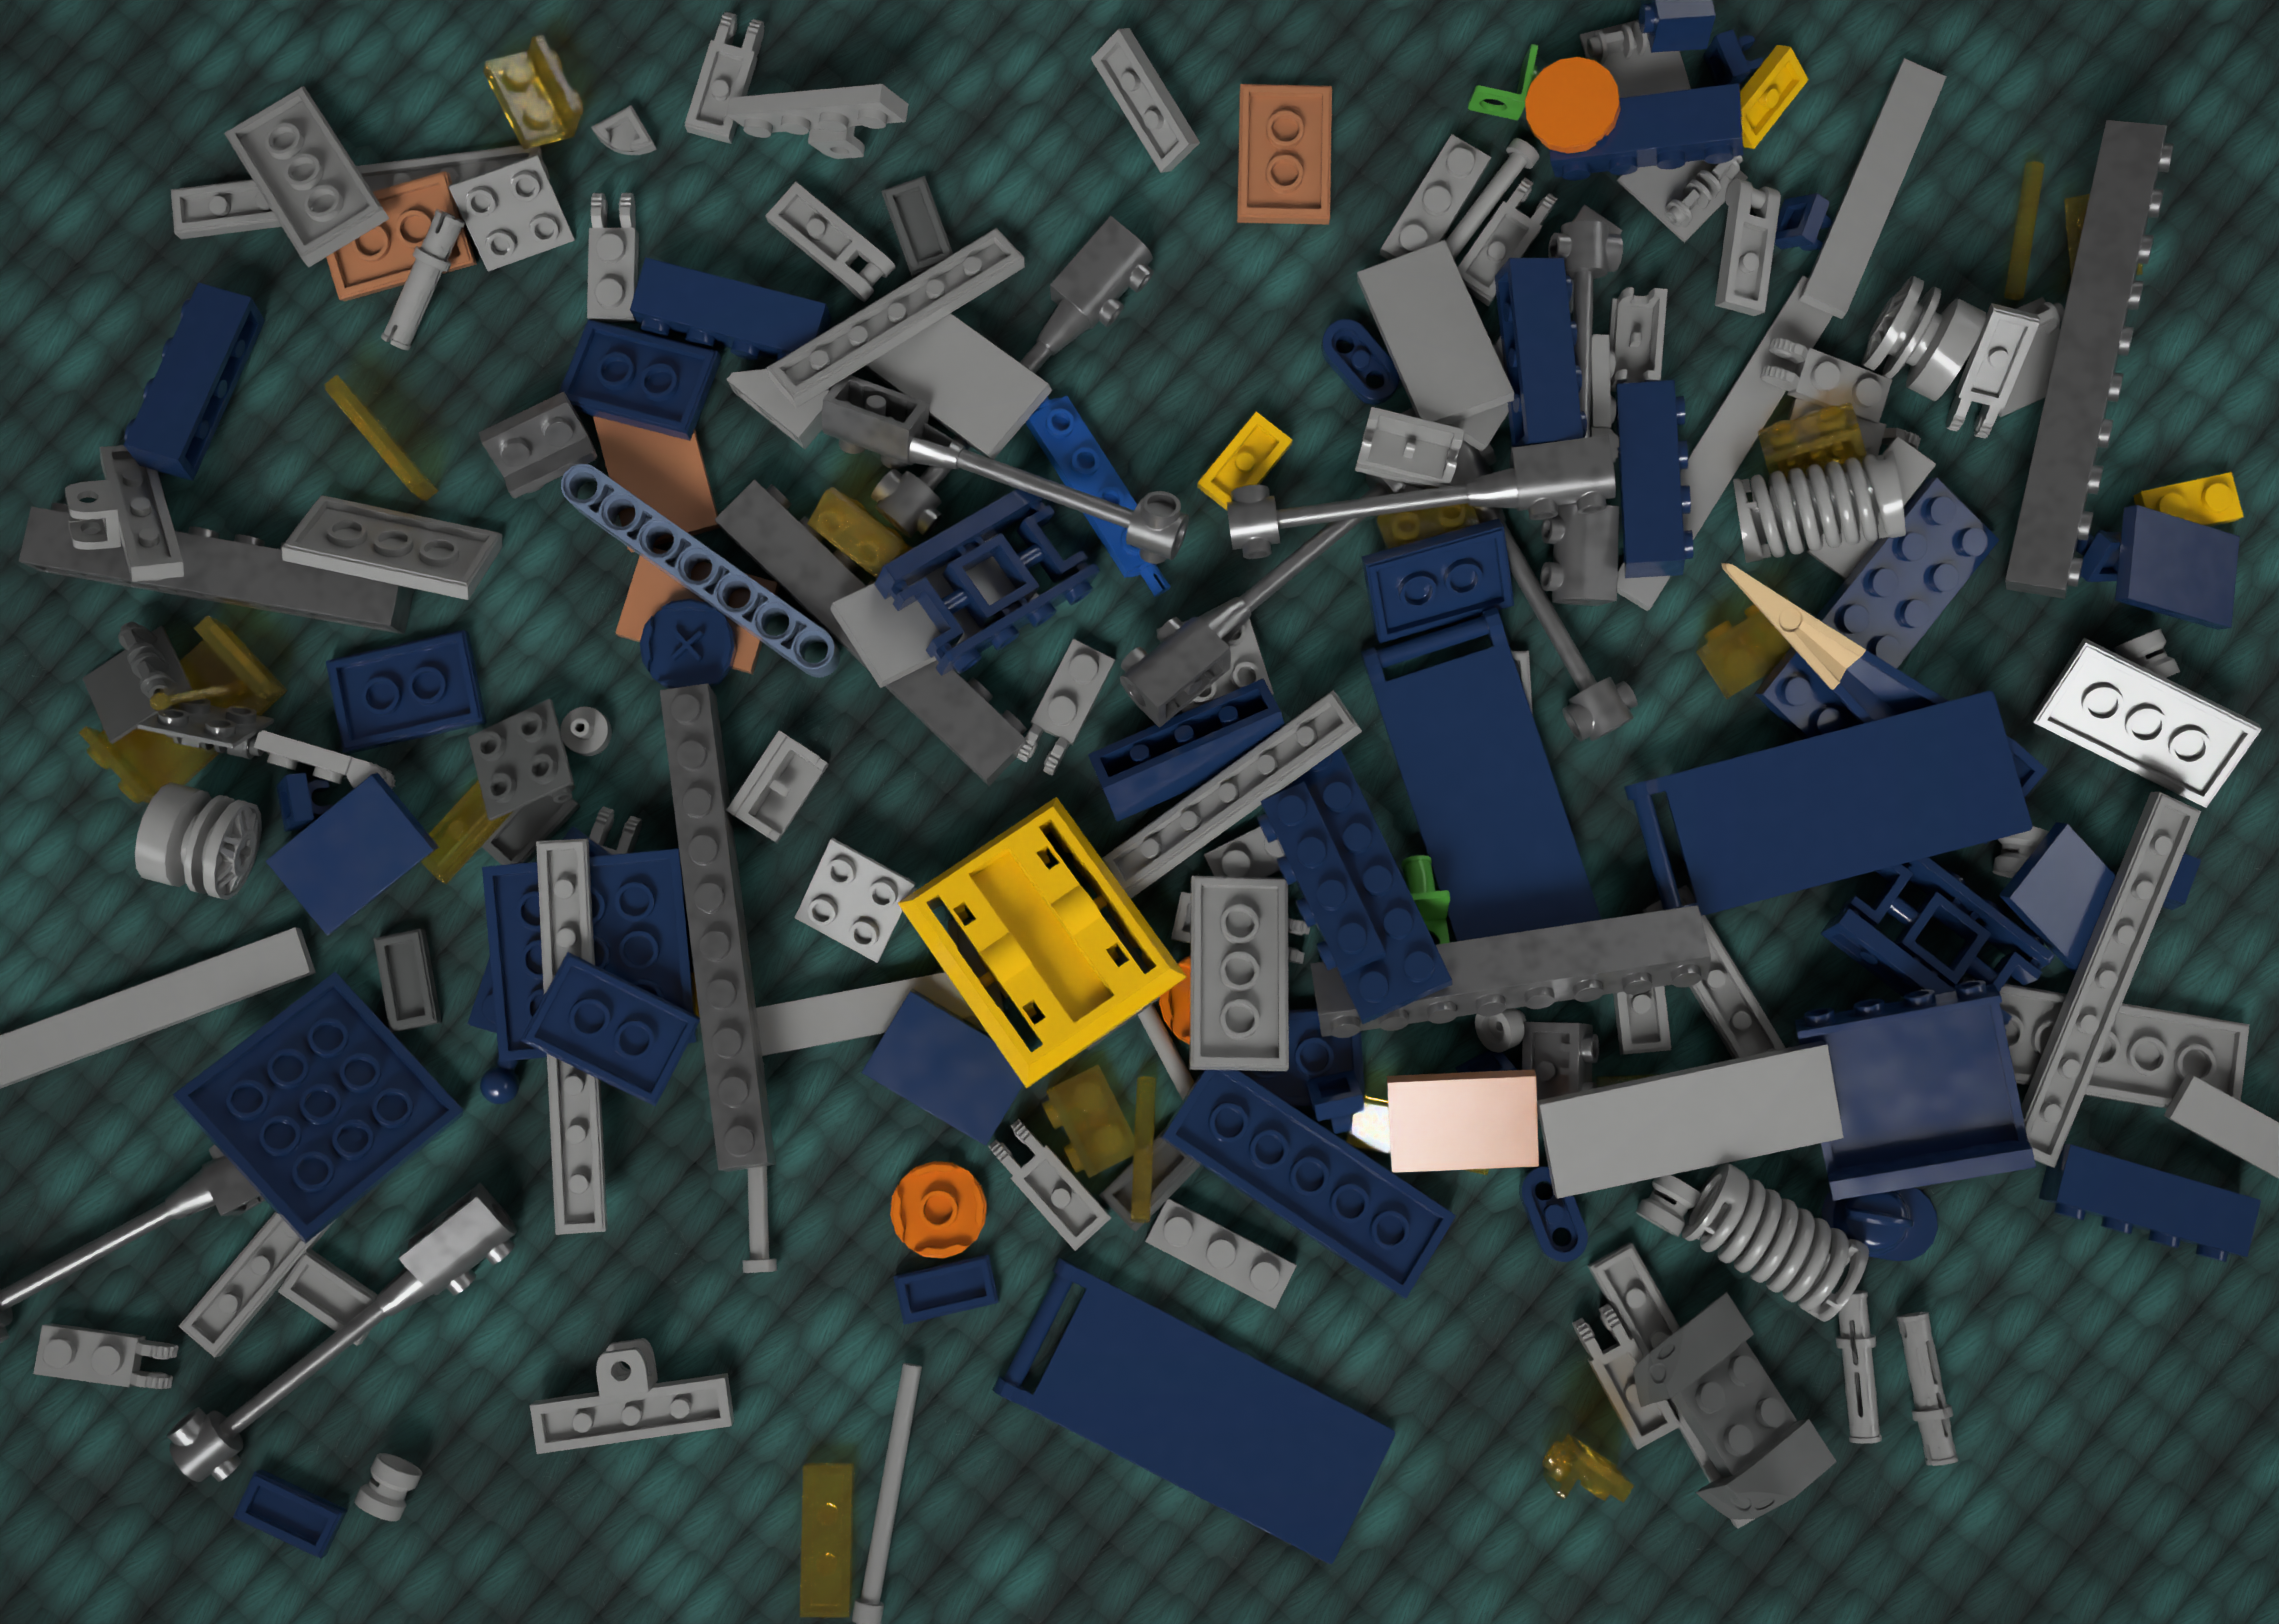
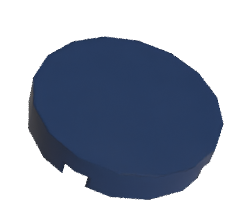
M694 599L671 601L661 607L662 609L654 617L651 616L644 625L640 640L642 662L652 678L667 689L707 683L710 688H713L720 684L733 668L737 652L735 632L726 617L709 603Z

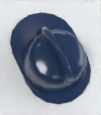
M1917 1188L1834 1201L1830 1191L1826 1195L1821 1209L1822 1219L1828 1222L1830 1228L1842 1230L1848 1240L1855 1239L1867 1245L1869 1257L1909 1261L1919 1257L1933 1244L1938 1230L1937 1213L1930 1199Z

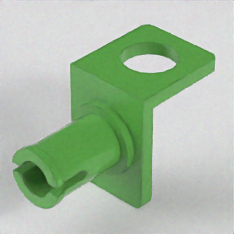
M1531 44L1523 60L1517 93L1477 85L1469 100L1468 109L1518 121L1525 108V99L1529 87L1541 72L1537 71L1538 67L1535 65L1538 45ZM1493 99L1501 101L1505 104L1493 105L1483 100Z
M1416 855L1404 859L1401 865L1402 870H1404L1405 883L1429 933L1438 939L1439 944L1450 943L1446 921L1450 893L1448 890L1435 891L1431 857Z

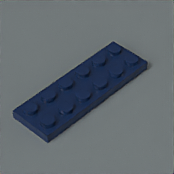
M1937 477L1927 478L1903 507L1906 536L1878 539L1815 617L1896 669L1999 541ZM1793 647L1788 650L1754 693L1802 740L1848 728L1857 719Z
M1202 1070L1159 1137L1400 1298L1406 1299L1456 1217L1455 1214L1238 1070Z

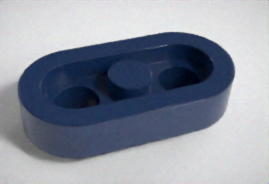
M1342 319L1332 323L1326 329L1321 344L1322 354L1326 362L1356 397L1364 403L1378 405L1387 402L1395 394L1399 383V374L1392 359L1360 323L1350 319ZM1341 341H1346L1351 344L1353 350L1350 353L1344 354L1337 350L1336 345ZM1370 376H1377L1381 379L1383 385L1377 389L1371 388L1367 385L1366 379Z
M1538 1166L1530 1169L1520 1181L1519 1195L1537 1244L1547 1257L1555 1261H1573L1581 1256L1588 1242V1233L1574 1195L1557 1199L1553 1193L1549 1167ZM1541 1181L1548 1182L1551 1187V1193L1546 1199H1539L1535 1194V1187ZM1559 1227H1564L1568 1232V1240L1563 1245H1556L1552 1239L1554 1230Z

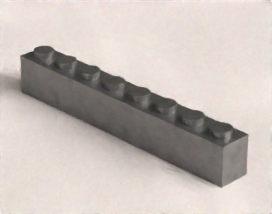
M754 479L714 520L743 551L778 582L793 599L868 670L830 610L833 602L866 587L853 574L858 567L839 548L832 554L820 543L825 535L807 517L804 516L800 521H797L787 511L792 504L777 488L771 484L765 490ZM871 580V581L868 583V585H871V584H873V583H875V582ZM937 660L885 686L988 786L1017 758L1018 752L1027 743V740L1022 736L1027 728L1008 710L1000 715L988 703L993 696L979 681L973 677L967 683L954 671L955 668L941 676L936 669L939 663Z
M52 503L50 510L31 506L19 562L38 571L405 634L414 588L283 561L282 549L264 547L265 541L246 535H235L234 541L218 539L219 533L200 527H189L188 533L175 531L183 559L184 577L132 582L122 541L121 547L96 550L75 548L68 524V518L71 517L68 505ZM89 528L84 530L83 532L87 534H95L98 533L100 530Z
M1698 905L1437 944L1436 947L1452 978L1453 985L1365 1024H1362L1337 969L1333 968L1327 971L1324 963L1318 962L1311 963L1322 1037L1333 1035L1337 1038H1347L1364 1030L1381 1028L1387 1031L1402 1029L1411 1023L1430 1021L1440 1024L1450 1022L1458 1016L1471 1014L1494 1016L1502 1013L1505 1009L1527 1006L1530 1009H1541L1552 1005L1554 1002L1572 999L1580 1002H1589L1605 994L1625 992L1626 994L1635 995L1647 992L1652 987L1666 985L1689 987L1701 980L1708 979L1711 953Z

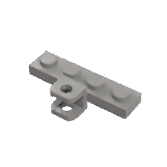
M883 84L730 97L726 115L743 126L744 132L755 137L767 138L774 132H789L797 135H805L809 132L808 144L829 157L844 159L864 156L865 145L854 137L855 126L863 125L868 128L881 129L887 123L906 122L909 104Z
M124 445L99 447L105 480L79 482L65 488V497L71 516L68 518L73 546L84 550L121 547L122 541L132 582L184 577L183 559L158 472L139 466ZM86 497L97 499L96 501L91 503H84L79 501L82 498ZM89 528L100 530L98 533L95 534H87L83 532L84 530Z
M644 1338L613 1342L600 1355L596 1366L599 1392L536 1400L530 1405L537 1454L730 1427L735 1421L728 1373L656 1383L658 1377L654 1352L650 1343ZM621 1361L626 1362L630 1369L625 1368Z

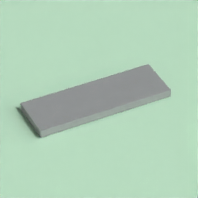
M1961 977L1957 985L1975 980L1973 978ZM2004 984L1999 992L2002 998L2000 1006L2012 1016L2009 1023L2005 1025V1029L2007 1030L2006 1036L2016 1084L2029 1086L2067 994ZM2122 1003L2085 1095L2167 1109L2186 1075L2190 1074L2241 1101L2250 1024Z
M1824 1041L1537 1101L1553 1193L1557 1199L1844 1138L1828 1044Z

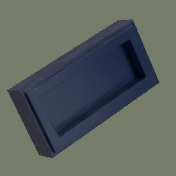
M989 1254L894 1276L904 1325L1000 1302Z
M260 1469L254 1472L233 1518L321 1559L327 1555L348 1510Z

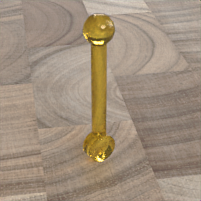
M243 679L229 685L168 696L158 692L151 696L150 706L152 709L159 711L167 709L169 705L227 694L240 695L249 692L251 686L248 679Z

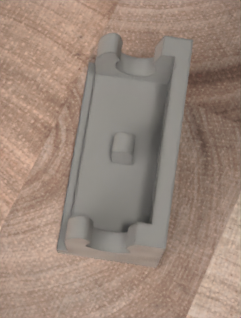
M1630 287L1622 290L1617 299L1613 298L1611 300L1608 335L1610 351H1613L1615 354V370L1610 379V391L1616 392L1617 384L1661 381L1668 289L1654 288L1647 296H1635L1634 288Z
M1371 407L1355 471L1427 489L1448 487L1455 473L1456 460L1463 442L1465 429Z
M778 731L726 811L778 843L829 764L814 752L783 732Z

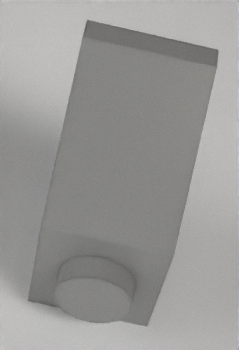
M767 369L732 372L726 379L736 395L803 449H806L821 432L823 398L833 386L795 408L769 378Z

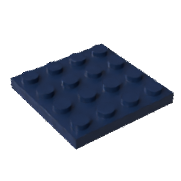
M679 849L589 857L595 965L696 1015L687 909ZM537 862L482 867L499 1062L547 1057L546 1053L520 1041L544 996ZM697 1028L689 1043L698 1042Z
M336 972L332 973L173 1094L174 1100L305 1244L462 1117L464 1111Z

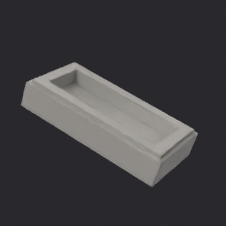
M312 1249L306 1250L278 1290L280 1294L336 1332L375 1302L378 1296ZM371 1330L365 1333L353 1344H355L356 1346L362 1344Z

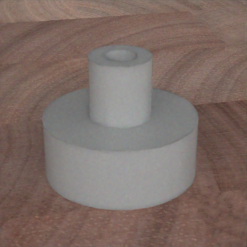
M579 707L570 711L563 719L561 736L564 744L570 750L579 755L593 756L601 753L608 746L612 737V728L607 717L598 710L591 707Z
M1516 1008L1505 1009L1502 1013L1494 1016L1476 1014V1033L1487 1049L1497 1053L1503 1052L1520 1044L1524 1036L1523 1022H1526V1018L1523 1012Z

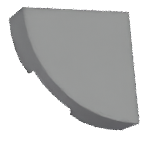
M632 105L591 127L597 138L606 147L615 152L625 155H642L656 150L654 143Z

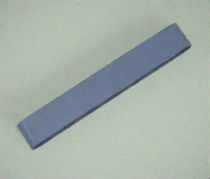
M577 464L570 467L564 473L561 480L562 493L582 515L699 598L712 605L720 613L806 674L813 677H825L837 669L840 662L839 648L833 638L820 626L595 467L588 464ZM589 481L597 482V490L591 498L585 500L578 499V491L584 483ZM626 508H634L636 510L634 520L627 526H616L615 522L618 513ZM672 535L674 543L670 550L663 554L653 552V545L660 536ZM703 561L712 563V571L706 579L702 581L691 579V571L697 563ZM740 588L749 589L751 592L750 599L744 607L731 608L729 606V598L735 590ZM778 615L789 617V626L783 634L771 636L767 633L768 622L773 617ZM816 642L827 644L828 653L822 661L809 663L805 660L806 649L811 644Z

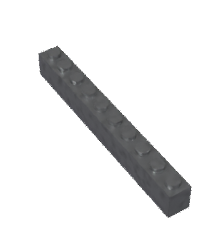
M2106 120L2006 575L2007 590L2065 599L2068 586H2078L2083 559L2075 558V551L2078 539L2087 541L2089 537L2093 512L2084 510L2088 493L2098 494L2103 466L2095 465L2098 447L2108 448L2114 421L2105 419L2108 401L2118 402L2124 374L2115 373L2118 355L2128 356L2134 327H2125L2128 309L2138 310L2144 281H2136L2135 277L2138 264H2148L2154 235H2146L2148 218L2159 217L2164 189H2156L2158 172L2169 171L2174 143L2165 142L2167 125Z
M708 683L660 690L718 1170L730 1172L775 1165L732 814L726 811L730 805L717 696Z

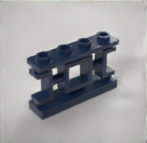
M1016 489L883 566L874 585L884 599L892 596L894 599L893 605L897 611L918 601L940 631L941 635L931 641L926 652L931 658L935 656L939 662L936 669L941 676L954 668L959 674L968 670L982 658L980 653L992 645L996 650L1004 648L1020 635L1018 632L1020 628L1028 623H1031L1034 628L1042 625L1056 614V606L1066 600L1070 605H1074L1093 591V587L1090 584L1100 572L1096 564L1093 563L1088 566L1085 562L1087 556L1082 550L1064 561L1041 530V527L1048 524L1055 513L1050 505L1045 507L1042 497ZM1024 519L1017 532L1028 548L1016 554L1000 532ZM993 556L1016 590L989 606L966 571ZM949 563L942 575L954 592L941 599L925 576ZM1038 563L1041 564L1054 584L1071 575L1068 579L1030 602L1027 601L1034 596L1040 587L1028 570ZM966 607L980 628L996 619L998 620L957 646L951 647L960 640L964 633V630L953 616L959 610Z
M1929 857L1877 870L1876 872L1889 882L1873 905L1869 907L1856 896L1844 902L1839 909L1840 913L1831 918L1820 933L1903 998L1905 994L1918 990H1934L1935 995L1953 992L1955 990L1952 987L1957 985L1964 973L1974 980L1985 981L1986 986L1995 984L1999 992L2010 975L2022 985H2026L2038 980L2042 974L2040 971L2042 967L2049 965L2055 957L2050 950L2044 947L2040 937L2031 931L2018 927L2005 917V912L2001 907L1979 897L1966 887V882L1962 877L1952 871L1944 870ZM1908 881L1928 895L1921 902L1917 910L1898 897ZM1886 912L1905 926L1894 942L1874 928V926L1879 924ZM1932 915L1965 940V943L1948 967L1915 942V939ZM1986 941L2006 955L2000 959L1994 969L1976 957ZM2001 1008L2005 1026L2009 1023L2012 1016Z

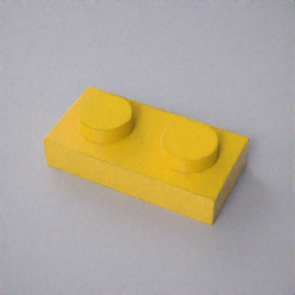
M1776 45L1740 91L1743 147L1756 148L1809 80L1794 51L1789 46Z
M1255 412L1198 481L1197 488L1227 510V502H1232L1231 492L1239 487L1259 485L1290 448L1293 440L1258 412Z
M2232 472L2145 490L2134 495L2136 505L2208 527L2234 522L2244 517Z

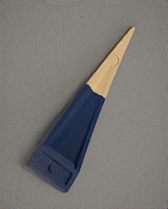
M1721 563L1723 570L1862 724L1948 702L1944 697L1832 629L1733 564ZM2007 736L2025 798L2048 769L2015 740Z

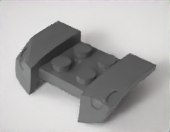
M1726 1292L1648 1353L1633 1368L1634 1379L1641 1407L1667 1399L1673 1400L1720 1473L1721 1478L1705 1485L1696 1493L1729 1519H1756L1795 1498L1837 1461L1809 1419L1796 1420L1747 1344L1746 1340L1753 1336L1754 1333Z

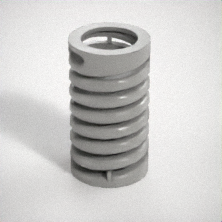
M1888 451L1886 454L1876 457L1874 455H1866L1862 460V465L1858 459L1849 458L1844 462L1843 469L1837 461L1826 464L1824 472L1819 465H1811L1807 468L1806 475H1804L1800 468H1793L1788 472L1787 480L1782 472H1773L1770 474L1768 481L1769 493L1765 480L1761 475H1754L1750 481L1749 479H1733L1746 563L1769 558L1771 554L1777 558L1783 557L1786 553V540L1792 554H1801L1804 551L1805 538L1811 551H1819L1823 547V531L1827 545L1831 548H1837L1842 543L1841 523L1846 542L1850 545L1858 544L1861 540L1859 516L1864 538L1869 542L1876 541L1878 538L1906 536L1902 494L1893 451ZM1752 490L1753 502L1749 503L1746 493ZM1879 513L1881 514V518H1882V521H1883V524H1880V525H1879Z
M1729 1163L1721 1164L1700 1189L1699 1192L1702 1196L1696 1207L1689 1209L1685 1218L1686 1225L1681 1232L1682 1238L1687 1241L1700 1239V1247L1706 1252H1713L1718 1248V1258L1722 1262L1731 1263L1734 1261V1267L1737 1271L1741 1273L1750 1271L1752 1280L1758 1283L1766 1281V1286L1769 1290L1775 1293L1782 1291L1784 1299L1789 1302L1798 1301L1799 1308L1823 1322L1832 1319L1847 1303L1862 1278L1869 1257L1868 1246L1855 1239L1848 1240L1842 1230L1830 1228L1827 1221L1814 1218L1812 1213L1806 1209L1797 1208L1795 1202L1786 1198L1781 1199L1778 1192L1772 1189H1765L1758 1180H1748L1746 1174ZM1850 1262L1847 1277L1835 1295L1832 1293V1290L1837 1285L1845 1266Z

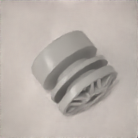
M1911 276L1902 288L1889 299L1879 314L1869 334L1868 346L1861 365L1875 370L1886 355L1889 354L1883 368V376L1888 379L1893 378L1907 363L1911 367L1905 387L1932 401H1937L1951 385L1971 353L1985 323L1986 312L1961 299H1955L1942 314L1936 312L1940 301L1941 289L1932 287L1922 300L1917 303L1924 287V281Z
M170 782L162 786L154 795L142 817L135 847L136 869L141 878L176 887L187 884L190 891L202 894L208 893L209 896L228 900L239 892L254 866L262 832L261 813L255 804L241 800L235 801L233 798L218 795L212 799L209 792Z

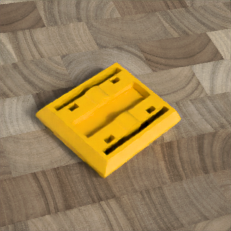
M1057 797L898 902L901 910L1026 1089L1131 1018L1187 977ZM1051 832L1064 852L1072 854L1073 864L1098 895L1096 899L1092 900L1085 889L1079 884L1046 838V834ZM1047 848L1050 850V852L1058 862V864L1052 867L1051 869H1048L1046 867V865L1050 863V859L1047 855ZM942 904L947 907L977 950L980 963L987 971L981 977L977 978L958 951L954 941L932 912ZM965 905L975 918L974 921L966 926L962 922L968 918ZM1106 906L1124 931V935L1131 945L1141 949L1142 960L1149 968V972L1143 973L1099 910ZM1117 945L1128 959L1120 967L1115 963V960L1119 958L1116 952ZM993 982L1005 998H1011L1043 1044L1033 1052L1029 1050L1003 1011L995 1004L985 988ZM1033 1001L1045 1017L1035 1025L1030 1019L1036 1015Z

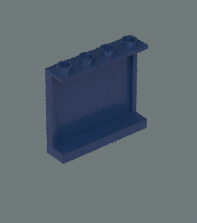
M1968 981L1956 985L1953 992L1935 995L1934 990H1918L1905 994L1904 1001L1884 1004L1883 999H1869L1855 1003L1854 1010L1834 1013L1832 1008H1819L1804 1013V1019L1795 1020L1800 1045L1817 1041H1824L1828 1044L1844 1137L1821 1143L1833 1201L2036 1168L2033 1149L2027 1138L2000 1006L2002 998L1995 984L1986 986L1985 981Z

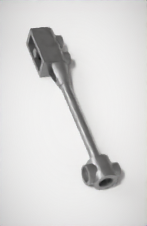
M1112 216L1105 221L1050 284L1051 300L1058 307L1036 339L1037 343L1020 361L1023 366L1033 373H1036L1051 355L1058 353L1087 329H1093L1099 321L1104 326L1109 327L1124 308V305L1118 300L1128 287L1138 293L1151 279L1154 270L1148 266L1153 260L1151 252L1141 240ZM958 436L953 438V440L963 445L966 450L971 448L970 445ZM930 465L919 478L908 471L902 475L896 469H892L881 479L872 492L871 498L878 503L875 508L887 521L906 536L911 538L917 530L922 535L927 536L937 526L943 516L936 509L941 504V500L933 490L950 472L951 468Z
M1580 220L1563 224L1561 226V233H1554L1551 236L1548 247L1549 258H1564L1566 275L1574 279L1573 320L1577 326V341L1574 347L1575 364L1579 365L1582 371L1579 401L1580 411H1584L1587 417L1585 438L1590 437L1593 279L1604 277L1608 272H1615L1621 263L1623 254L1622 237L1619 234L1609 233V225L1607 223L1593 220ZM1576 503L1558 505V515L1543 520L1542 540L1544 543L1554 544L1553 562L1544 563L1541 569L1540 582L1543 590L1552 591V602L1600 606L1617 601L1619 506L1606 505L1607 508L1600 512L1580 514L1577 511Z
M852 375L836 383L823 398V433L839 439V447L846 453L857 454L868 449L881 454L882 464L890 469H901L908 464L912 465L914 463L951 469L962 468L1128 529L1126 543L1140 548V557L1148 563L1158 564L1166 559L1173 560L1183 543L1188 527L1189 515L1180 512L1181 503L1171 493L1164 491L1148 493L1139 501L1135 510H1131L966 450L963 445L928 425L930 403Z
M1413 407L1401 413L1417 418ZM1463 440L1450 486L1466 484V481L1492 474L1489 466L1496 462V456L1490 443L1481 452ZM1468 503L1463 504L1478 524L1499 518L1504 526L1509 569L1580 693L1568 700L1570 705L1562 709L1565 721L1574 736L1581 742L1589 737L1591 741H1595L1634 719L1630 709L1636 707L1638 702L1631 687L1625 681L1615 685L1611 677L1596 682L1506 526L1502 507L1469 506Z
M1608 434L1514 447L1511 450L1509 469L1466 481V484L1280 510H1276L1274 496H1269V488L1267 486L1248 485L1236 488L1231 492L1232 502H1227L1233 550L1242 548L1244 558L1257 559L1272 554L1271 544L1280 543L1279 529L1466 503L1469 506L1517 508L1518 511L1528 510L1531 520H1545L1558 515V505L1576 503L1577 511L1580 514H1590L1605 510L1607 508L1606 499L1615 498L1616 485Z
M1366 474V481L1370 490L1360 498L1426 490L1427 488ZM1366 517L1330 522L1240 597H1235L1199 617H1192L1185 624L1177 617L1167 621L1157 634V639L1161 644L1150 653H1147L1142 647H1137L1121 663V668L1125 673L1120 677V681L1130 698L1159 728L1231 669V647L1227 643L1250 618L1251 612Z
M216 1145L212 1146L209 1152L213 1159L203 1164L202 1169L169 1195L165 1202L2 1290L0 1289V1343L10 1337L5 1326L12 1322L13 1313L11 1307L163 1224L173 1219L190 1216L216 1205L221 1216L240 1215L266 1200Z
M481 1183L476 1185L403 1243L398 1259L404 1264L405 1268L378 1294L376 1301L229 1417L226 1418L217 1411H211L206 1415L197 1407L178 1421L168 1432L167 1437L172 1441L169 1450L179 1469L196 1482L203 1481L210 1474L218 1482L229 1476L242 1462L237 1455L243 1449V1441L239 1433L387 1316H393L433 1294L438 1295L446 1288L453 1295H457L474 1281L476 1274L471 1268L485 1257L492 1265L504 1259L514 1249L515 1244L510 1238L517 1233L516 1227L507 1212Z

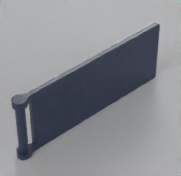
M1494 607L1482 611V617L1376 651L1375 647L1360 651L1427 855L1432 859L1431 867L1439 891L1448 890L1450 893L1447 915L1456 942L1602 920L1497 608ZM1487 634L1492 642L1493 647L1385 681L1383 668Z
M1992 691L1978 693L1624 787L1628 801L1633 800L1663 910L1698 905L1701 916L2027 832L2033 827L1997 701ZM1664 791L1695 898V903L1683 906L1651 796Z
M1058 1258L1052 1270L1056 1275L1005 1376L998 1377L992 1390L1001 1397L1053 1421L1328 1564H1332L1395 1437V1431L1381 1422L1100 1279L1077 1265ZM1072 1284H1078L1086 1288L1035 1392L1032 1393L1021 1385Z

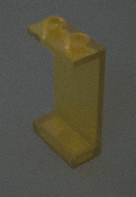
M208 615L194 627L203 640L180 660L193 689L184 697L205 698L211 702L210 705L226 709L233 706L249 707L256 710L257 715L261 716L288 691L226 624ZM85 726L79 732L90 745L86 749L88 755L106 770L111 768L122 779L117 784L118 787L128 798L137 804L141 802L150 803L159 789L170 782L185 785L219 754L215 751L214 746L211 750H204L202 747L196 748L176 744L173 738L167 737L165 734L137 728L113 744L109 742L105 730L101 732Z

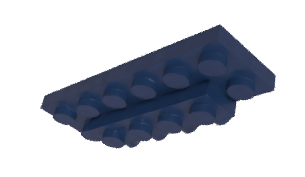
M1340 748L1281 791L1261 801L1260 806L1264 814L1258 816L1257 820L1268 843L1277 840L1284 855L1276 859L1287 885L1297 883L1303 896L1302 899L1296 901L1307 928L1316 924L1323 941L1316 944L1327 971L1333 968L1337 969L1362 1024L1453 985L1452 978Z

